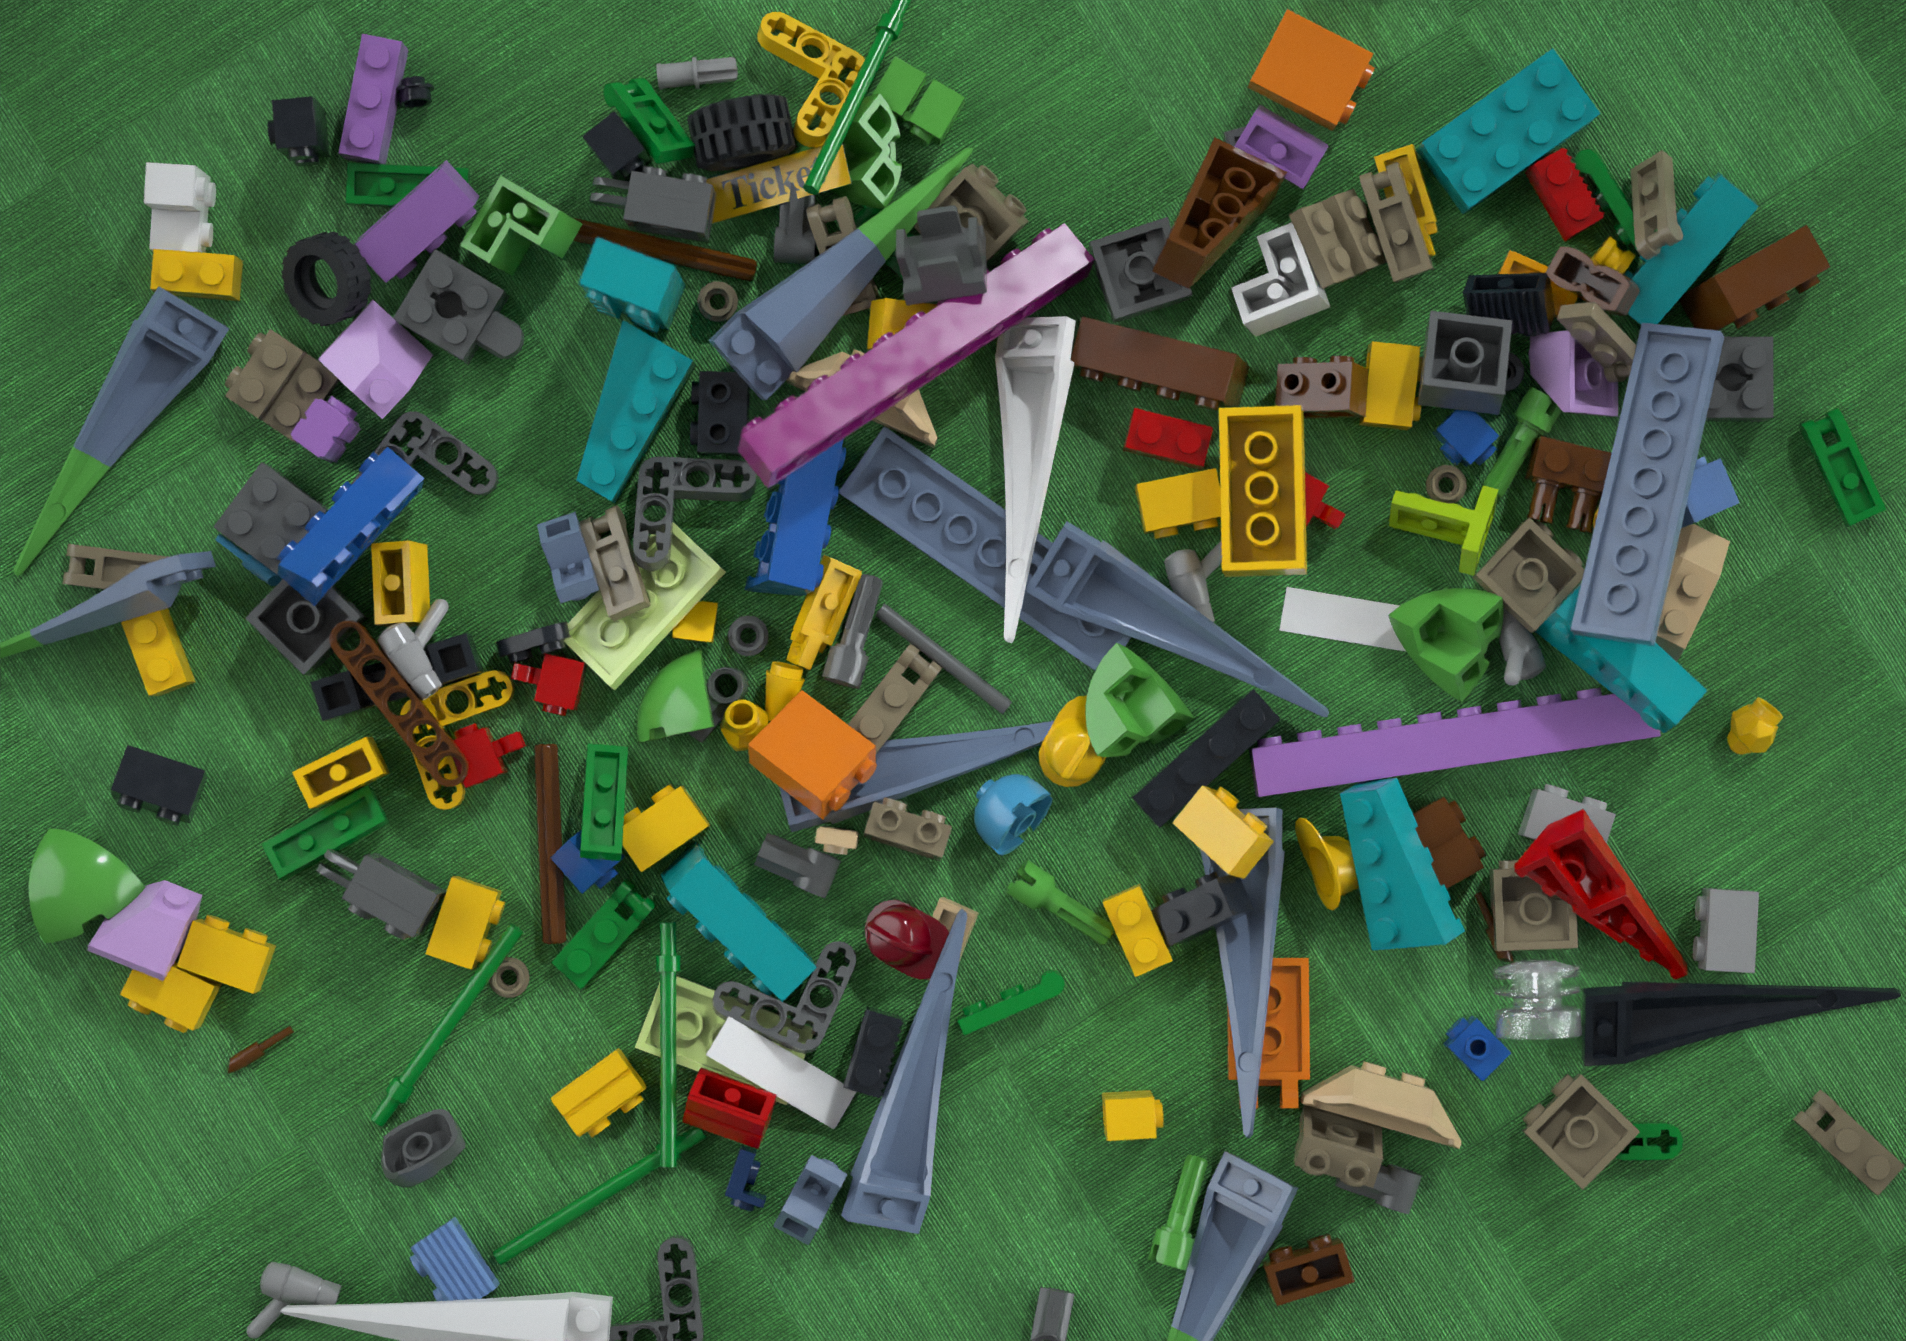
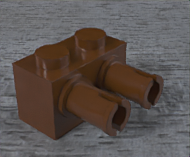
M1543 436L1538 437L1532 446L1525 479L1531 480L1535 484L1527 518H1530L1532 521L1539 520L1540 518L1541 523L1552 524L1559 489L1565 488L1575 493L1566 528L1574 531L1579 529V532L1592 533L1594 514L1598 499L1602 497L1612 453Z

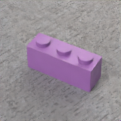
M362 34L338 152L345 160L364 164H386L399 100L396 88L401 85L408 55V49L402 41Z
M446 160L363 233L355 244L360 249L359 252L362 257H365L366 262L386 283L395 275L401 280L418 264L414 259L424 249L429 254L432 253L434 249H437L447 239L443 232L455 223L460 228L474 216L477 211L473 206L477 202L479 195Z

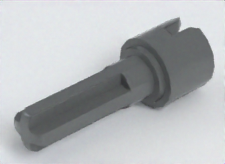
M869 574L861 575L841 642L830 647L822 674L825 680L845 687L860 689L869 660L863 648L883 585V581L880 578Z

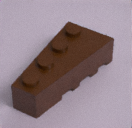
M1086 317L1081 319L1070 359L1075 362L1074 367L1080 370L1079 376L1082 378L1102 382L1103 377L1118 380L1117 386L1128 390L1140 392L1141 387L1156 391L1155 395L1173 401H1179L1180 398L1194 401V405L1213 411H1218V408L1239 407L1250 368L1247 363L1234 353Z

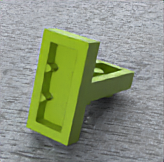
M1482 486L1475 510L1467 509L1454 503L1447 504L1424 498L1416 493L1408 494L1396 490L1391 502L1389 527L1463 545L1459 572L1474 576L1495 515L1499 489Z

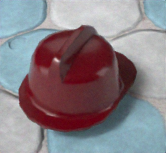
M888 900L875 906L868 915L865 925V939L872 954L880 961L910 977L920 980L931 979L949 935L946 926L934 917L900 900Z

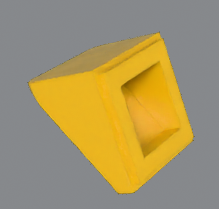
M699 601L673 628L672 638L713 643L718 603Z

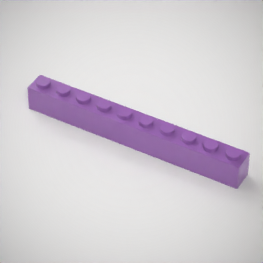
M1601 688L1577 691L1578 699L1562 701L1561 694L1537 697L1538 705L1522 707L1521 700L1497 703L1498 711L1482 713L1481 706L1457 709L1458 717L1442 719L1441 712L1417 715L1418 723L1402 725L1401 718L1377 721L1378 729L1362 731L1361 724L1337 727L1338 735L1323 738L1321 730L1297 733L1298 741L1283 744L1281 736L1257 740L1258 747L1249 749L1255 794L1256 797L1653 738L1661 735L1660 730H1655L1648 726L1640 714L1616 695H1602Z

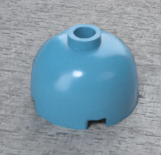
M1020 774L1003 776L995 782L992 779L988 780L976 794V798L979 801L974 811V825L978 835L999 855L1009 854L1024 842L1019 836L1029 826H1031L1034 832L1042 822L1052 804L1053 798L1049 796L1051 794L1030 777Z

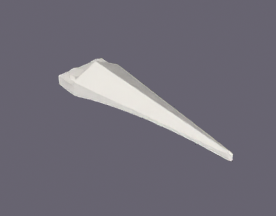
M1067 316L1025 318L999 335L997 341L995 361L1002 424L1006 499L1004 639L1009 643H1013L1015 639L1075 363L1070 360L1076 321Z
M566 1292L432 1302L286 1305L280 1312L289 1316L399 1341H609L613 1297Z

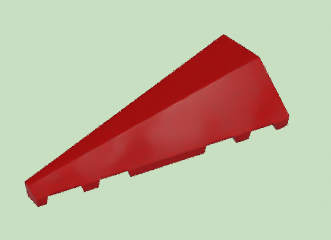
M1584 809L1547 825L1514 864V871L1521 878L1524 876L1529 877L1541 885L1542 892L1548 896H1558L1572 906L1575 914L1619 943L1627 942L1639 950L1640 957L1646 961L1654 960L1669 970L1670 977L1677 980L1688 975L1687 963Z

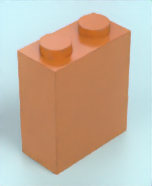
M1287 9L1247 88L1333 131L1338 122L1345 125L1348 122L1357 104L1351 101L1350 98L1357 86L1362 89L1366 87L1375 67L1369 65L1374 53Z
M803 690L748 744L749 764L822 820L832 810L838 811L847 802L850 791L859 782L863 784L868 781L877 767L876 745Z

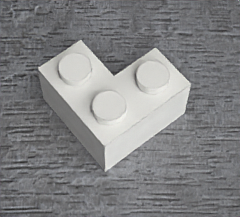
M146 162L144 204L152 209L149 246L151 251L153 249L206 253V247L212 246L213 224L208 223V209L215 205L216 186L215 183L210 182L211 177L197 166Z
M1292 222L1257 236L1269 273L1232 287L1242 322L1255 337L1330 308L1325 290L1319 284Z

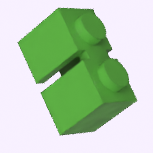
M895 56L873 94L880 93L891 108L896 121L899 120L911 127L908 132L911 136L927 145L932 140L940 145L964 106L965 97L933 79L913 114L909 113V110L927 82L925 79L927 74Z

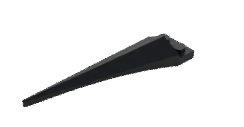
M1622 982L1621 986L1583 988L1582 1061L1584 1066L1626 1064L1684 1045L1764 1024L1824 1011L1897 999L1901 996V993L1896 988Z

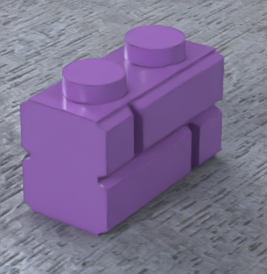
M331 396L328 402L321 398L315 399L305 412L307 418L300 419L290 434L293 440L317 457L330 463H337L347 449L345 443H351L361 428L359 423L354 420L358 413Z

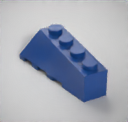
M843 439L776 483L780 485L779 490L772 493L763 516L766 518V522L770 523L769 528L764 532L761 541H757L753 557L758 558L760 561L756 577H747L744 590L803 596L814 592V589L820 585L824 571L823 564H819L822 548L825 549L831 535V526L827 525L829 511L835 507L839 493L838 486H834L837 471L842 469L846 457V448L842 447Z
M388 447L380 455L373 452L359 468L362 475L353 484H350L348 481L345 482L332 497L335 504L327 513L317 512L304 529L308 533L298 544L292 540L277 557L280 561L277 575L314 606L423 488L425 478Z

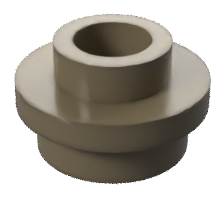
M720 281L711 282L705 285L698 295V308L701 314L710 321H726L737 310V294L727 283ZM721 295L725 298L726 303L722 309L717 310L711 307L710 302L714 296Z
M1442 465L1433 469L1426 479V491L1432 500L1455 504L1466 492L1465 476L1458 468L1451 465ZM1442 478L1449 479L1453 484V488L1449 493H1443L1438 487L1439 481Z
M506 957L490 978V986L501 997H516L522 994L528 987L530 980L529 970L521 960ZM513 970L516 973L517 980L515 984L508 985L503 981L504 971Z

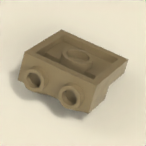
M974 164L965 167L943 189L928 209L955 205L964 228H968V218L977 217L979 226L983 225L986 236L987 263L1029 221L1023 216L1027 210L1022 202L1011 194L1005 197L995 187L999 181L990 169L983 165L977 168ZM917 221L913 227L921 234Z
M1355 189L1333 195L1322 202L1303 207L1289 214L1322 289L1362 275L1387 262L1379 237L1374 234L1368 221L1367 206L1357 196Z
M270 329L266 335L260 332L252 340L247 350V353L252 356L245 367L242 369L236 366L229 374L224 386L229 388L225 397L293 442L298 443L292 439L293 437L290 433L300 419L307 418L305 412L313 401L320 398L326 401L340 380L321 362Z
M1527 518L1495 550V553L1472 578L1487 592L1502 597L1503 607L1532 633L1537 630L1583 579L1584 569L1581 567L1583 565L1581 559L1573 551L1567 548L1562 549L1552 539L1553 534L1547 526L1540 521H1532L1530 518Z
M885 797L882 804L873 803L864 831V838L941 862L952 826L944 824L945 816L923 810L921 816L906 812L907 804Z
M1518 860L1498 861L1499 868L1489 869L1490 905L1493 910L1495 951L1578 948L1577 914L1573 912L1570 904L1556 895L1548 896L1542 892L1541 885L1529 877L1524 876L1521 878L1514 871V864Z
M1566 1074L1551 1089L1555 1097L1544 1108L1538 1103L1524 1116L1522 1120L1527 1126L1522 1132L1583 1190L1640 1131L1582 1074H1577L1574 1078Z
M1304 1105L1300 1115L1299 1137L1295 1146L1294 1165L1299 1166L1304 1172L1311 1175L1321 1176L1326 1174L1339 1178L1349 1186L1361 1187L1364 1185L1373 1188L1383 1161L1382 1127Z

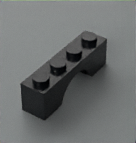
M464 633L424 647V651L432 665V670L435 671L442 686L484 673L472 634ZM382 662L364 666L362 669L365 679L372 683L382 681L386 674V668ZM349 670L310 682L322 721H333L377 707ZM395 692L389 697L388 703L409 696L403 692Z
M1250 689L1191 745L1131 796L1132 800L1160 828L1193 798L1202 785L1207 786L1272 728L1280 718L1254 689Z

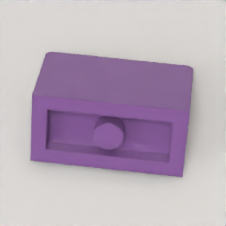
M1259 105L1234 147L1287 171L1285 179L1304 189L1329 145L1266 107Z

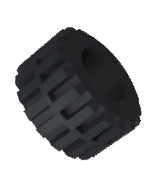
M756 94L736 97L704 106L687 117L691 140L695 144V160L697 167L700 169L725 171L751 167L784 157L796 148L787 98L783 96Z

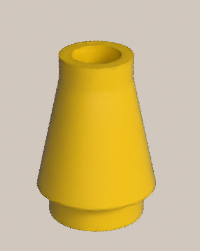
M773 661L771 669L766 670L765 711L769 721L800 692L805 682V679L802 678L803 668L789 663Z

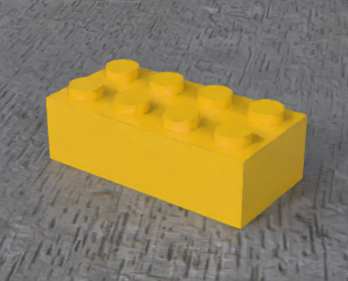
M1301 405L1219 408L1223 574L1225 577L1307 575L1304 413Z

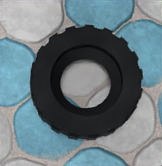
M322 232L307 237L290 246L287 250V256L283 259L282 264L284 266L281 273L284 280V291L287 293L292 307H295L298 314L302 318L308 319V322L312 324L318 323L320 326H328L358 315L362 311V307H365L369 301L367 298L371 294V276L366 266L367 262L365 257H362L360 254V249L356 244L353 245L346 236H340L337 232ZM320 259L328 263L336 277L337 296L334 298H329L318 284L315 265Z

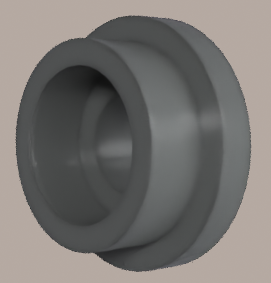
M742 616L736 619L729 628V643L733 650L741 655H756L768 643V629L763 621L757 617ZM751 628L756 632V639L753 643L746 644L742 641L741 633L744 629Z

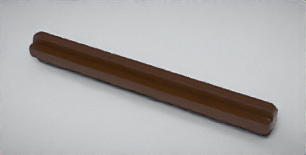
M574 218L582 223L580 230L573 240L576 242L594 245L596 237L659 261L749 282L755 278L757 261L751 258Z
M538 744L534 747L542 941L546 944H561L566 941L564 873L550 858L562 847L558 746L556 744Z

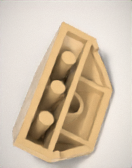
M855 349L851 355L845 352L837 353L801 367L797 373L792 371L786 382L807 392L809 385L818 377L827 374L828 377L841 370L840 366L850 356L856 353H860L862 356L865 353ZM919 389L872 419V421L933 448L937 443V435Z
M1695 524L1681 528L1655 641L1676 662L1684 652L1720 578L1730 541Z
M1363 1061L1361 1068L1351 1065L1301 1093L1299 1101L1304 1105L1460 1149L1462 1142L1435 1092L1429 1087L1424 1086L1426 1079L1402 1072L1400 1079L1385 1075L1386 1067Z

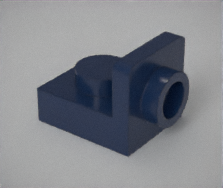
M741 1145L725 1196L732 1198L730 1204L733 1206L754 1211L755 1206L764 1207L767 1196L744 1187L746 1183L754 1185L761 1162L754 1160L756 1149Z

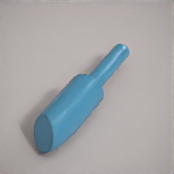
M219 534L215 540L240 558L243 561L241 565L259 579L271 586H276L282 581L280 576L250 554H246L224 536Z

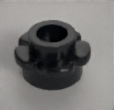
M412 76L401 80V85L396 88L401 107L418 108L432 103L431 91H434V86L430 83L425 84L424 77Z

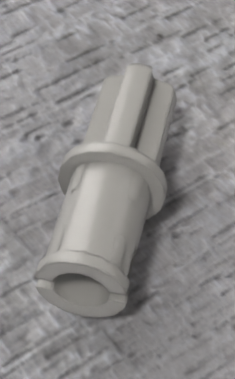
M692 57V61L656 64L659 90L695 85L696 89H700L702 84L732 82L738 78L737 62L733 57L697 61V57Z

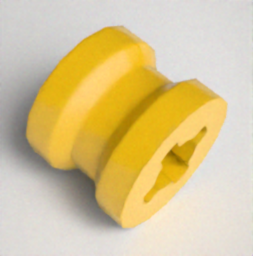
M1609 236L1592 258L1602 266L1612 268L1623 274L1636 255L1630 250L1623 251L1617 246V241Z

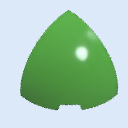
M880 93L863 99L842 143L851 184L830 190L840 197L846 196L849 201L856 204L879 209L886 208L892 200L902 169V164L896 162L895 140L900 138L899 128L891 108ZM801 144L794 154L812 149L813 147Z
M1451 588L1433 591L1413 598L1396 608L1388 616L1397 638L1417 666L1436 685L1462 702L1475 688L1489 666V661L1484 658V654L1487 651L1488 644L1494 638H1500L1504 607L1502 597L1478 589Z
M1116 643L1097 666L1089 685L1085 707L1087 731L1097 756L1119 757L1128 755L1140 742L1149 740L1152 744H1157L1178 732L1195 719L1169 684L1149 664L1125 646Z
M701 649L690 651L672 660L652 679L644 692L638 710V743L715 727L705 681L708 679Z
M49 829L44 835L35 852L29 875L30 909L35 926L45 943L59 942L83 934L84 928L90 921L98 919L101 915H104L107 919L112 918L128 906L145 889V886L138 877L108 850L81 835L60 829Z

